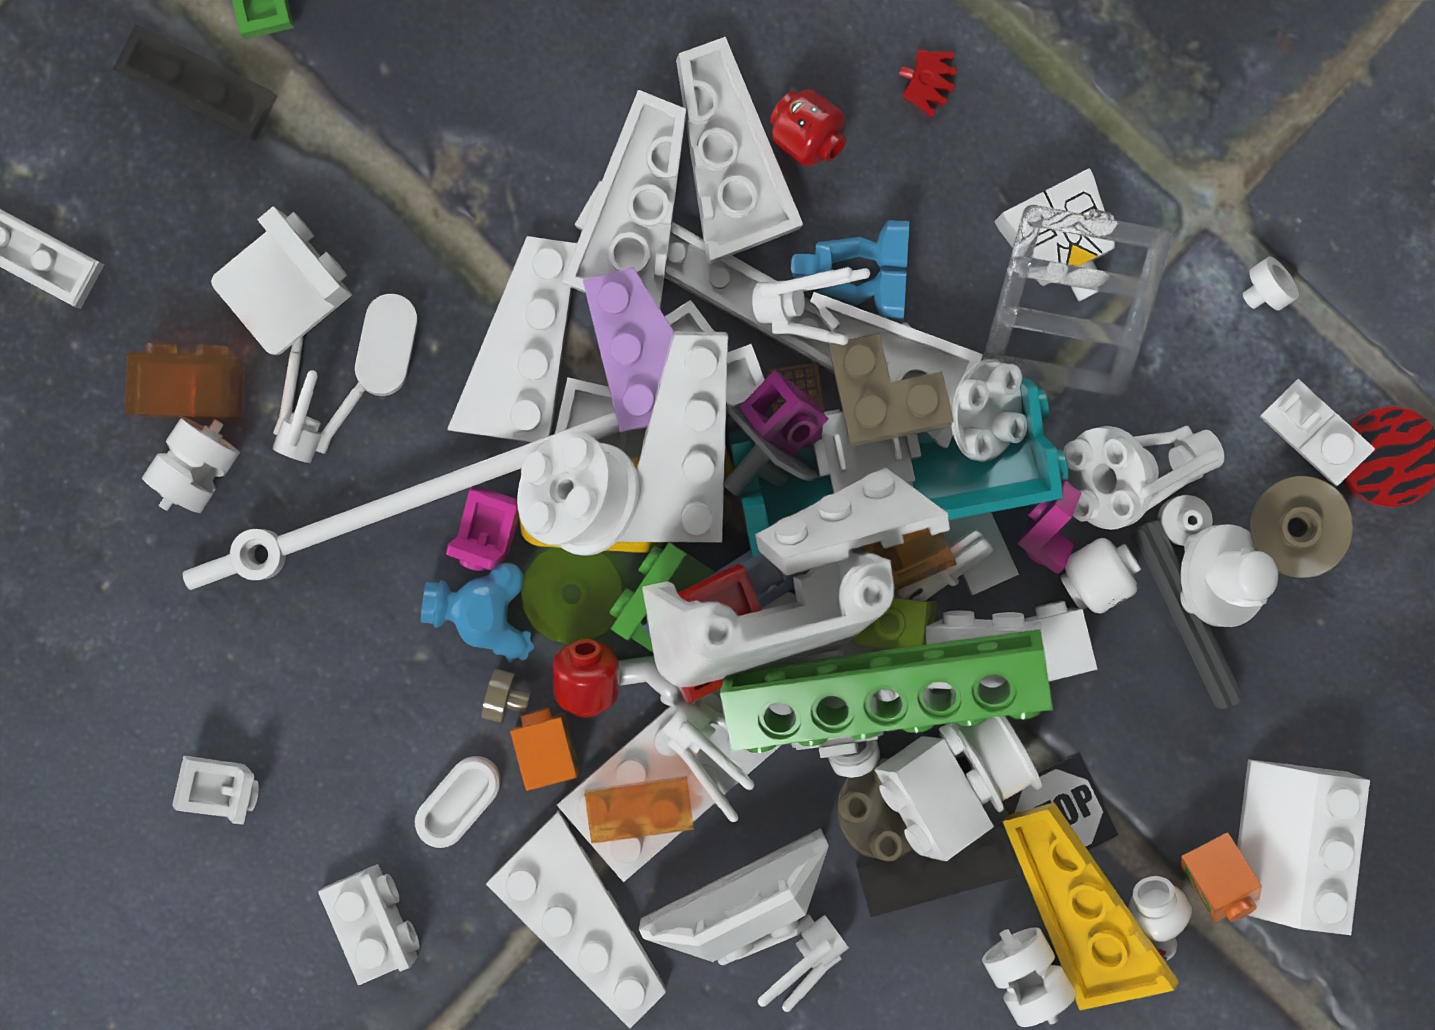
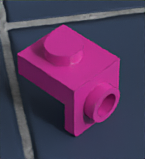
M1067 481L1061 485L1063 499L1032 504L1027 512L1030 519L1018 542V545L1026 550V553L1033 561L1047 566L1056 574H1059L1065 568L1074 546L1068 538L1058 531L1072 518L1082 494Z
M478 485L469 489L458 536L448 543L446 554L460 559V564L466 568L476 571L494 570L510 553L519 519L517 499Z

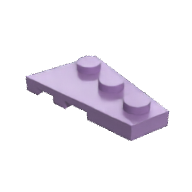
M632 267L583 280L620 433L646 428L649 425L656 400L655 396L673 334V329Z

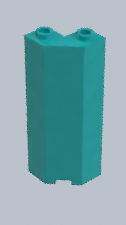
M1022 376L1020 386L1022 396L1021 413L1027 419L1026 435L1021 442L1010 443L1005 451L995 459L986 462L969 459L959 449L954 435H952L948 448H943L927 432L917 433L921 457L911 460L915 476L913 488L946 511L949 520L1063 499L1061 481L1068 480L1066 458L1063 451L1056 450V447L1044 436L1042 420L1049 418L1046 393L1044 389H1038L1037 385L1027 376ZM744 430L728 432L734 469L756 445L754 440ZM803 446L797 454L817 470L813 447ZM789 473V479L782 487H776L758 476L751 481L739 496L742 502L753 558L764 556L758 550L755 534L776 524L779 520L790 517L821 501L824 497L833 494L830 476L820 479L818 476L815 481L809 482Z

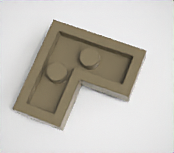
M880 333L849 339L846 345L829 344L830 357L850 448L952 426L954 420L943 372L891 382Z

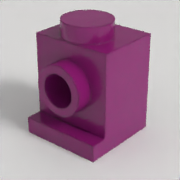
M776 370L739 407L764 440L767 442L772 441L793 456L803 446L809 447L815 444L821 437L822 426L829 420L810 395ZM781 395L786 400L772 417L764 413Z

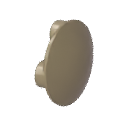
M880 757L877 765L871 772L863 776L848 777L841 789L838 800V819L847 841L861 854L884 861H894L913 850L904 833L907 826L899 812L891 809L883 799L879 789L882 782L874 770L891 757Z

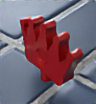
M919 50L915 55V69L905 66L901 67L899 76L911 79L910 84L902 94L903 100L912 103L929 118L935 115V109L930 108L928 103L945 106L947 102L946 97H942L937 91L952 93L955 89L953 83H949L942 77L948 75L954 77L957 73L955 67L951 68L942 62L944 60L951 61L954 58V53L952 51L928 52L926 50Z

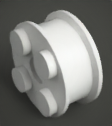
M567 431L546 440L534 453L529 454L522 464V476L517 496L518 511L524 528L536 540L548 545H560L563 549L573 554L589 556L610 548L628 529L638 505L639 479L632 460L621 449L610 444L599 443L595 438L585 433Z
M1005 716L987 718L983 723L972 726H963L954 722L946 723L939 728L941 732L939 734L940 737L945 739L956 760L963 757L971 770L966 774L967 780L982 805L990 801L994 808L1001 812L1004 810L1002 801L1030 785L1036 790L1042 788L1041 780L1031 759Z

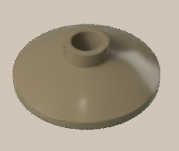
M1295 476L1274 483L1259 497L1251 515L1250 534L1255 550L1268 554L1274 560L1278 573L1293 578H1310L1328 572L1343 559L1351 544L1353 519L1346 500L1332 485L1314 477ZM1293 518L1298 519L1302 525L1301 533L1296 537L1292 536L1288 531V524Z

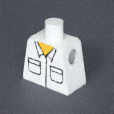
M1090 168L1003 212L994 221L999 231L1042 286L1066 276L1078 301H1082L1106 288L1093 261L1113 250L1115 243Z

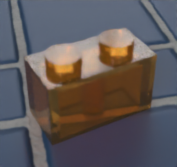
M146 343L145 352H127L125 414L156 418L185 417L191 419L242 420L244 359L228 355L227 346L196 345V354L177 353V345Z

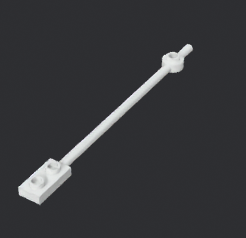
M752 344L727 353L726 402L736 407L743 404L764 381ZM615 412L562 431L582 432L596 440L620 432ZM559 433L280 536L266 529L244 531L233 541L229 555L183 571L184 582L189 590H193L236 573L249 580L269 579L281 571L286 561V555L521 469L525 458L529 454L534 453L541 444ZM260 545L266 547L268 551V558L263 564L259 563L255 558V550Z

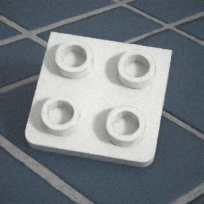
M273 206L257 219L266 232L215 273L211 283L213 288L266 352L272 355H280L351 297L352 294L341 281L347 274L328 252L320 256L308 242L314 237V234L299 216L293 212L287 217Z

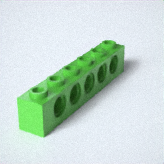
M1040 629L773 665L724 678L720 691L732 751L747 749V751L752 753L766 752L777 745L799 743L802 746H815L826 742L829 738L845 736L861 740L869 739L883 731L899 729L910 733H918L929 730L934 725L954 722L963 726H972L983 723L987 718L1008 715L1016 719H1027L1037 716L1041 711L1053 710ZM989 675H999L1006 679L998 687H986L980 683L984 677ZM935 682H944L952 687L945 694H934L926 688ZM881 689H890L899 696L892 701H882L873 694ZM828 696H836L843 699L846 704L839 708H830L824 705L821 700ZM775 703H783L790 706L793 712L780 715L773 712L769 706Z

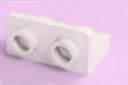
M378 864L325 886L318 891L358 986L393 970L399 969L401 972L412 966L418 957L416 950L420 948L419 940L411 922L408 920L402 921L396 907V903L399 902V894L392 877L389 874L383 875Z

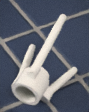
M846 267L788 281L757 283L752 297L754 315L761 324L772 323L774 335L794 334L824 342L846 345L848 343L846 335L793 323V319L795 316L803 314L805 306L803 292L866 279L870 276V271L867 268L852 271L851 268Z
M302 336L292 345L289 355L280 414L273 432L277 436L272 449L290 458L311 463L315 451L326 454L332 437L361 398L365 389L358 382L320 433L318 429L321 423L306 416L318 376L317 372L311 370L306 376L295 412H292L303 345Z
M1184 426L1172 432L1134 436L1142 447L1174 443V448L1168 454L1173 471L1140 490V496L1143 498L1152 495L1151 502L1146 511L1185 485L1202 478L1203 474L1221 467L1224 463V452L1221 443L1216 435L1207 429L1193 434L1188 426Z
M686 701L662 729L671 738L667 744L683 758L731 822H736L738 814L691 750L697 753L702 749L747 790H751L754 787V782L709 740L716 731L709 724L710 721L727 730L725 715L717 712L706 701H703L699 707L694 703L689 704Z
M807 914L799 920L800 925L790 933L778 938H772L771 934L752 942L754 948L738 958V960L800 934L803 937L795 944L804 958L759 997L758 1004L761 1007L768 1005L812 967V971L782 1005L785 1012L791 1011L824 973L841 960L839 955L849 949L825 915L814 922L811 916ZM725 956L718 959V963L720 965H725L730 962H733L726 961Z

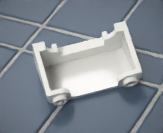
M853 548V553L848 559L810 569L806 575L794 576L797 602L738 616L730 607L718 602L700 603L697 600L692 602L684 601L677 594L674 584L668 581L644 586L642 589L658 672L667 681L676 686L693 687L842 647L889 608L894 590L890 560L858 548Z

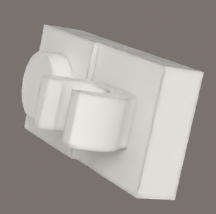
M1299 379L1260 416L1335 487L1375 450L1372 445Z

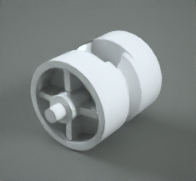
M180 418L166 440L170 450L168 453H157L142 476L143 481L163 497L159 504L161 508L168 511L173 503L196 513L203 511L216 491L213 479L225 476L240 454V451L224 440L223 436L219 433L224 424L215 419L210 427L206 425L203 427L188 418Z
M1036 927L1028 928L1012 935L1008 929L1000 933L1002 941L995 944L985 953L982 962L996 987L1007 989L1003 999L1016 1023L1021 1027L1037 1025L1047 1020L1049 1024L1056 1023L1059 1020L1057 1015L1074 1001L1076 992L1063 968L1058 965H1052L1055 954L1040 928Z

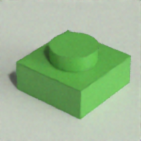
M232 0L239 32L245 40L294 28L288 0Z

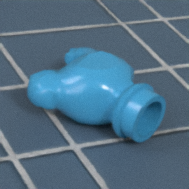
M501 563L491 571L490 575L471 579L458 591H451L448 584L442 580L439 583L426 582L422 601L421 623L434 624V627L438 628L447 620L454 622L464 642L473 647L492 649L496 655L506 656L510 663L516 658L526 660L529 652L535 648V644L531 641V632L527 630L521 632L508 623L509 603L520 593L524 586V574L517 565Z

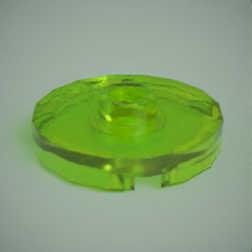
M552 547L540 554L526 571L524 586L521 589L523 609L533 627L549 640L568 645L581 639L593 640L605 633L615 621L616 617L609 612L623 593L621 576L612 560L602 552L582 556L570 553L563 548ZM568 584H574L581 590V598L577 603H568L563 597V589Z

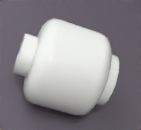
M1099 538L1069 556L1065 566L1066 573L1061 575L1060 578L1079 609L1084 610L1088 607L1091 611L1101 614L1137 592V582L1133 574L1139 572L1141 567L1126 544L1116 548L1110 540Z

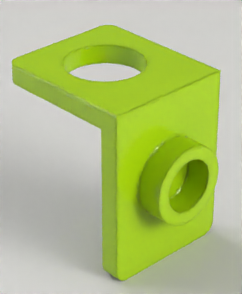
M893 598L889 608L878 619L856 635L853 641L856 645L889 650L926 645V626L935 622L937 601Z

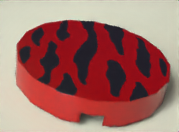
M1389 406L1369 410L1349 423L1357 433L1375 448L1344 479L1346 481L1344 484L1351 494L1367 504L1389 508L1412 504L1431 490L1435 484V430L1427 419L1411 409Z

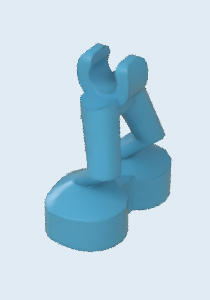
M886 221L879 233L877 243L860 236L818 242L815 255H793L791 260L792 276L796 279L832 270L833 263L858 256L875 260L880 267V272H878L875 278L858 286L845 283L815 289L814 292L853 306H857L874 296L875 309L878 316L891 321H903L909 221Z

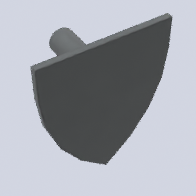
M726 402V411L756 443L724 481V486L729 491L739 496L756 476L776 487H782L787 483L789 473L809 482H813L818 478L817 470L796 453L793 456L772 441L767 442L764 440L744 413Z

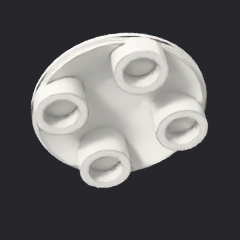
M997 359L981 360L964 374L957 387L952 404L954 420L952 430L959 449L971 460L979 462L993 460L1002 454L1010 443H1019L1026 435L1027 419L1021 413L1022 396L1020 386L1022 373L1017 365L1004 363Z

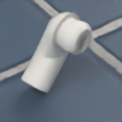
M654 655L618 660L620 686L647 682L655 691L661 694V701L665 705L675 706L684 700L679 686L670 683L658 672Z

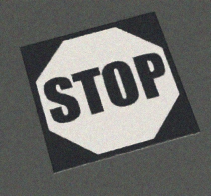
M1080 754L1039 772L1038 775L1042 783L1041 789L1036 790L1030 785L1002 801L1008 815L1055 803L1087 850L1118 836L1116 828Z

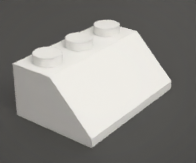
M1248 759L1237 847L1262 885L1260 900L1255 902L1257 908L1248 916L1298 929L1351 935L1370 780L1346 771Z

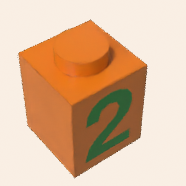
M543 708L520 715L522 724L516 725L510 733L526 791L577 778L580 773V767L565 712L552 716L550 708Z
M1228 832L1181 856V871L1213 923L1225 917L1230 922L1240 920L1257 908L1255 902L1260 900L1262 885Z

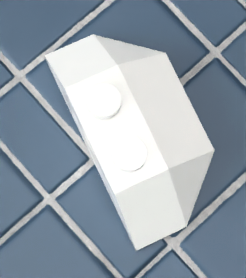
M820 828L640 919L639 931L643 939L714 962L724 956L726 961H733L744 956L754 948L752 942L768 934H771L772 938H778L790 933L800 925L798 919L806 916L829 847L822 829Z

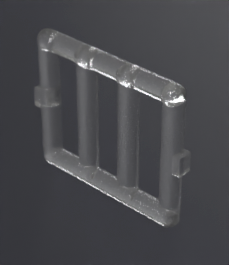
M1039 205L1027 206L1022 213L983 360L997 359L1004 363L1017 365L1021 370L1022 379L1040 382V386L1044 390L1063 393L1064 387L1115 396L1123 395L1129 386L1173 243L1172 234L1165 229L1113 220L1114 215L1106 211L1090 209L1089 215ZM1040 228L1149 248L1140 277L1032 258ZM1026 278L1133 297L1126 325H1115L1019 307ZM1015 327L1119 346L1111 374L1006 356L1012 329Z

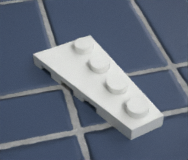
M726 37L679 53L676 63L683 108L686 109L685 121L708 265L797 231L803 226V222Z

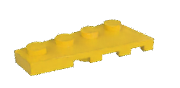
M1050 803L1008 815L1003 824L1060 964L1076 992L1075 1000L1079 1010L1174 991L1179 983L1178 979L1056 804Z

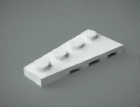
M637 91L562 280L564 285L586 293L583 280L633 267L658 307L661 308L686 120L685 108L643 91Z
M526 237L447 430L530 443L551 436L573 289L564 285L562 280L577 243Z
M673 331L636 469L639 479L638 505L628 529L618 542H722L728 335L726 332Z
M559 809L488 880L486 885L631 1028L666 993L667 987L636 935L628 927L618 910V905L609 890H606L592 867L593 864L587 853L579 845L569 828V823Z

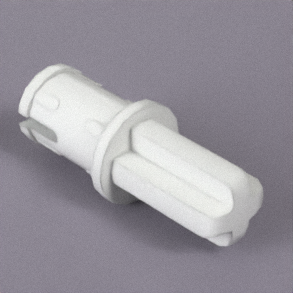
M973 528L940 553L936 550L932 551L929 554V561L904 579L896 582L895 585L902 599H906L913 594L914 597L910 600L926 601L948 584L954 587L959 583L958 577L991 554L993 546L989 538L978 528Z

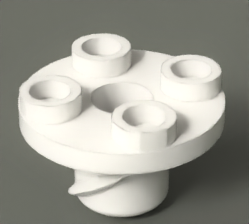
M1103 426L1087 430L1075 440L1065 445L1063 453L1068 468V480L1065 481L1082 493L1073 513L1076 519L1088 521L1099 528L1112 530L1129 526L1144 515L1149 507L1152 495L1143 498L1140 496V490L1158 479L1159 470L1154 456L1143 448L1131 434L1117 427Z
M1214 525L1201 532L1191 534L1185 541V554L1181 565V604L1188 613L1195 614L1205 623L1218 627L1242 625L1257 614L1262 605L1267 602V598L1275 591L1278 583L1277 566L1268 554L1255 550L1251 534L1248 530L1236 525Z

